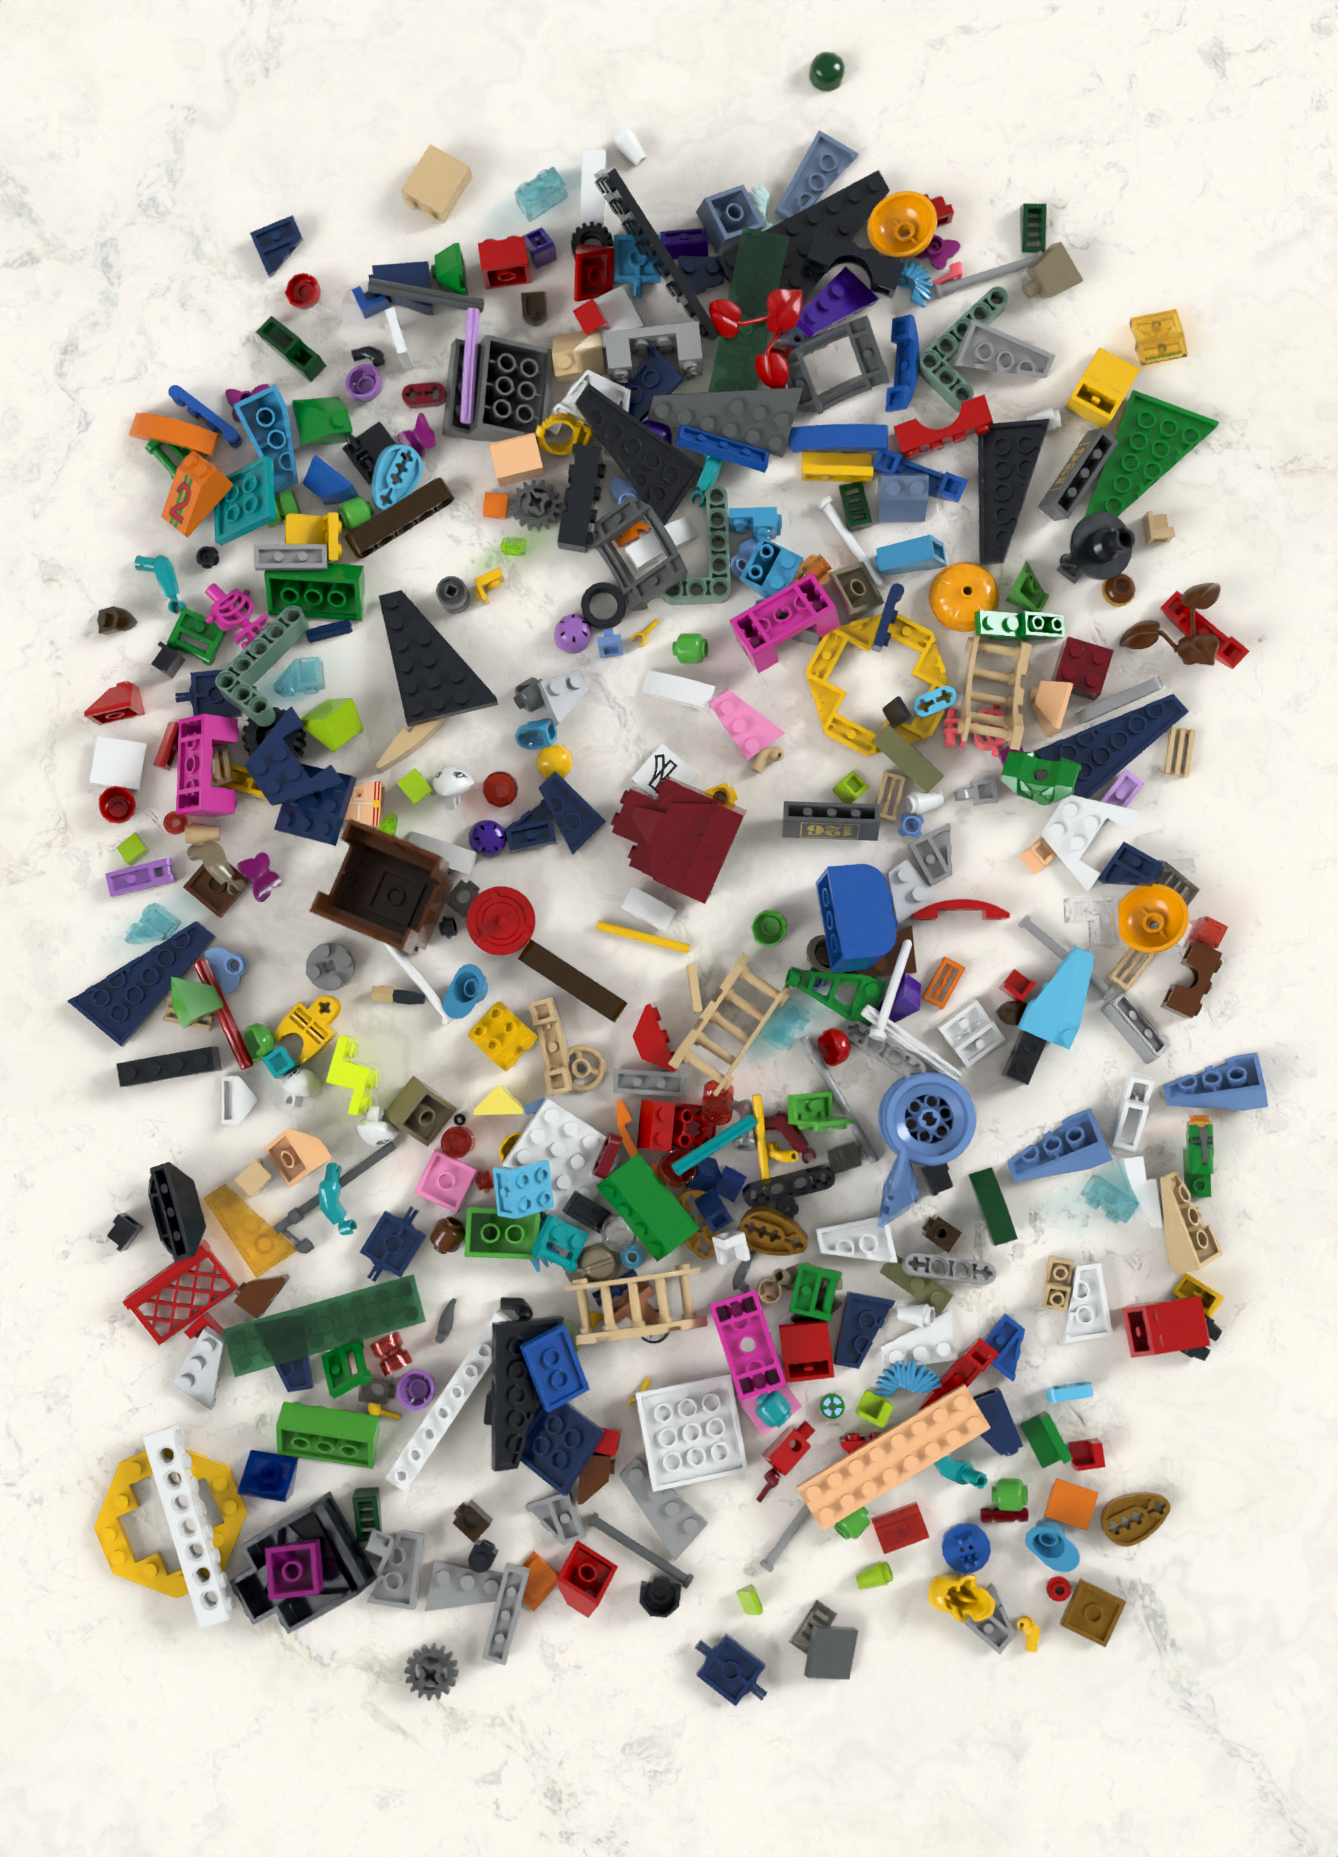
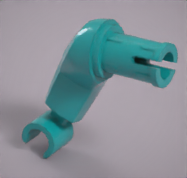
M702 454L705 458V465L696 484L699 490L691 495L692 504H694L697 497H702L699 504L700 508L706 504L704 494L717 481L725 461Z
M137 555L135 564H140V566L135 565V569L155 573L164 597L170 598L168 603L169 611L177 614V604H179L181 611L184 607L186 608V604L177 599L176 595L180 591L175 571L169 558L163 555H159L156 558Z
M328 1163L326 1165L325 1178L319 1184L320 1210L333 1225L339 1224L338 1230L341 1235H350L354 1233V1229H357V1224L353 1219L344 1220L346 1211L339 1201L341 1193L339 1177L342 1167L341 1165L337 1167L338 1163Z
M949 1454L934 1463L943 1477L960 1485L971 1484L978 1489H982L987 1484L986 1474L974 1470L973 1465L969 1462L954 1460Z

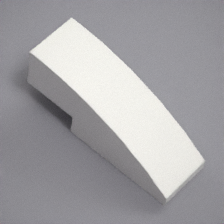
M582 150L580 228H582V223L585 222L587 226H590V221H594V226H597L599 222L602 224V228H604L605 198L603 195L605 193L602 194L596 187L595 181L597 179L594 174L601 169H606V150Z
M685 517L664 526L677 550L698 537ZM654 532L625 548L627 556L638 572L654 562H660L667 557Z
M648 670L641 694L683 707L689 706L709 712L710 706L707 702L713 698L716 686Z
M411 831L408 842L442 856L450 863L448 869L467 876L470 875L477 856L476 852Z
M1128 1070L1118 1108L1112 1146L1131 1151L1137 1150L1149 1111V1099L1155 1083L1151 1075Z
M1143 1156L1119 1157L1121 1172L1135 1205L1152 1227L1163 1228L1157 1181L1153 1178H1146Z

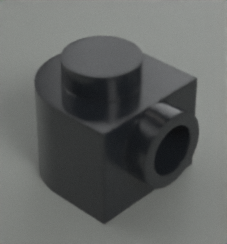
M482 1539V1541L476 1540L468 1558L469 1566L473 1571L483 1573L490 1569L499 1551L495 1548V1544L486 1539Z

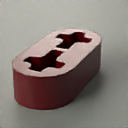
M438 382L410 384L402 390V399L409 408L438 407L445 403L446 390ZM434 390H438L440 393L438 399L433 398ZM411 392H415L417 395L415 401H411L409 398Z
M611 1132L607 1135L593 1167L592 1174L602 1179L608 1176L622 1143L621 1136Z

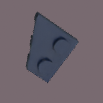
M678 255V268L694 294L699 295L708 288H714L724 283V273L716 257Z

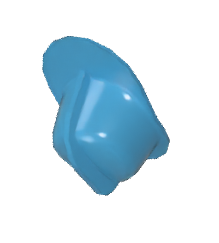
M467 964L459 968L443 999V1008L450 1018H464L472 1011L475 1004L480 1003L487 995L488 983L486 977L483 976L482 971L476 965Z
M1039 1520L1036 1526L1026 1534L1025 1542L1029 1550L1052 1570L1070 1572L1079 1565V1551L1065 1536L1064 1530L1059 1524L1052 1521Z

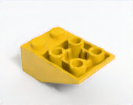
M1099 347L1065 408L1106 430L1140 369Z

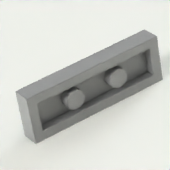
M327 544L254 545V568L256 571L328 570Z
M614 1068L613 1093L685 1097L686 1073Z

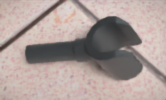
M287 1229L282 1232L284 1236L296 1245L295 1247L298 1252L307 1254L314 1249L313 1243L307 1237L300 1241Z

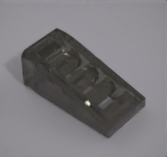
M1158 860L1165 865V868L1154 884L1164 885L1170 875L1173 876L1165 886L1173 889L1178 881L1181 882L1175 890L1179 894L1182 893L1185 887H1188L1189 889L1182 897L1188 906L1200 889L1169 863Z
M816 1599L792 1635L789 1643L805 1655H808L809 1647L801 1642L799 1638L802 1636L810 1642L811 1636L804 1631L806 1627L812 1630L813 1624L810 1623V1620L814 1619L822 1626H830L837 1613ZM816 1610L828 1617L827 1620L824 1621L815 1614Z

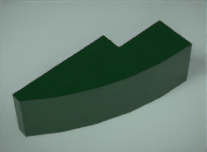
M270 316L256 331V334L310 382L327 366L317 353L305 345L297 335L273 316Z
M992 1167L968 1174L991 1244L997 1246L1017 1240L1018 1238Z

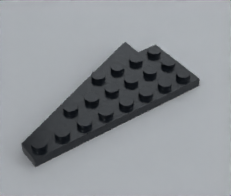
M615 168L599 170L594 174L597 179L595 185L602 194L606 193L603 197L608 202L613 213L621 220V225L629 236L632 235L636 243L634 245L641 256L646 255L649 258L659 277L662 276L667 283L665 287L672 297L676 296L683 305L687 315L694 321L699 322L700 335L709 340L716 339L720 334L714 328L712 320Z
M879 170L716 257L721 270L749 320L768 312V295L776 289L802 290V303L826 274L805 266L816 231L821 233L826 231L842 241H852L867 222L877 204L890 191Z

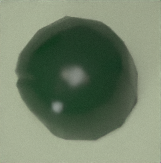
M827 51L816 55L809 71V79L812 85L820 91L830 92L837 89L845 72L842 58L833 52Z

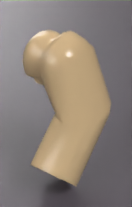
M777 746L762 749L751 769L761 774L766 763L781 761L784 758V751Z

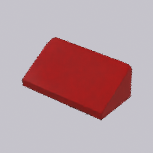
M178 722L168 723L153 763L155 767L167 771L171 769L178 750Z

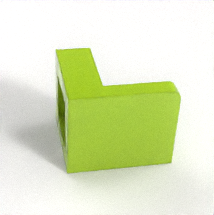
M416 768L397 782L413 804L419 803L429 794L431 796L435 794L434 790Z
M865 1390L855 1412L858 1416L884 1429L894 1405L877 1394Z

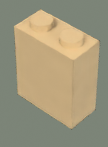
M430 144L401 190L405 204L414 210L418 208L433 221L438 220L444 223L472 179L470 167Z

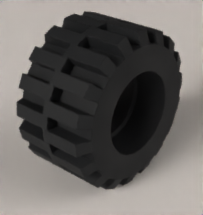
M273 707L276 714L275 721L266 727L259 726L250 718L247 719L249 725H244L243 727L245 735H242V741L245 742L243 747L250 757L263 742L265 733L277 724L286 710ZM302 728L285 741L296 758L299 755L303 756L304 751L302 748L306 747L307 744L304 740L306 732Z

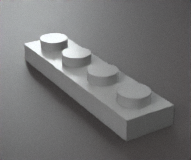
M509 1562L506 1563L482 1659L506 1665L530 1568Z

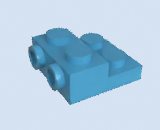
M777 507L729 508V531H733L735 534H745L747 531L752 530V539H757L759 542L760 538L763 537L771 541V539L781 535L782 516L781 514L777 515Z

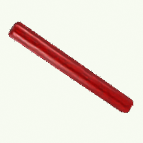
M206 959L196 961L193 966L201 983L214 985L224 1005L215 1014L240 1069L245 1070L253 1066V1061L208 961Z

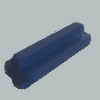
M346 619L306 630V637L312 643L348 634L353 631L350 620Z

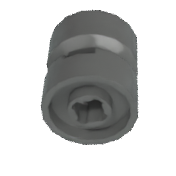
M447 576L437 584L436 594L444 610L448 613L459 614L468 608L470 594L463 580L455 576Z

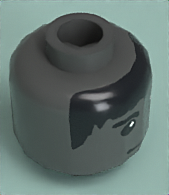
M531 677L515 687L516 696L513 699L520 710L524 708L531 713L545 705L538 686L542 679L538 680L535 677Z

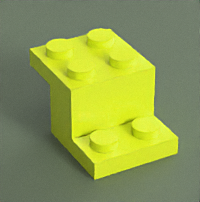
M339 1035L326 1082L353 1089L354 1092L348 1114L355 1116L365 1115L369 1105L372 1106L373 1098L370 1095L372 1088H376L379 1081V1074H376L378 1069L351 1062V1057L355 1058L358 1050L357 1038Z

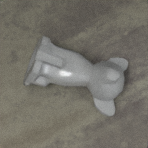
M744 1099L740 1102L732 1100V1108L741 1116L740 1120L749 1114L754 1115L752 1100ZM754 1128L733 1141V1148L741 1151L756 1150Z

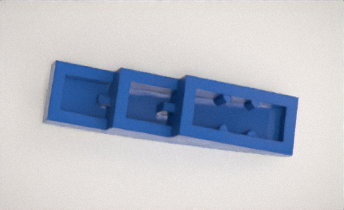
M811 425L791 427L790 451L792 453L808 451L858 453L888 449V425Z

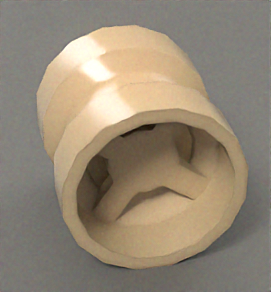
M764 1277L757 1285L758 1296L763 1302L775 1303L781 1297V1286L774 1283L772 1277Z

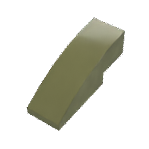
M889 724L872 740L891 761L925 792L929 793L944 777L936 766Z

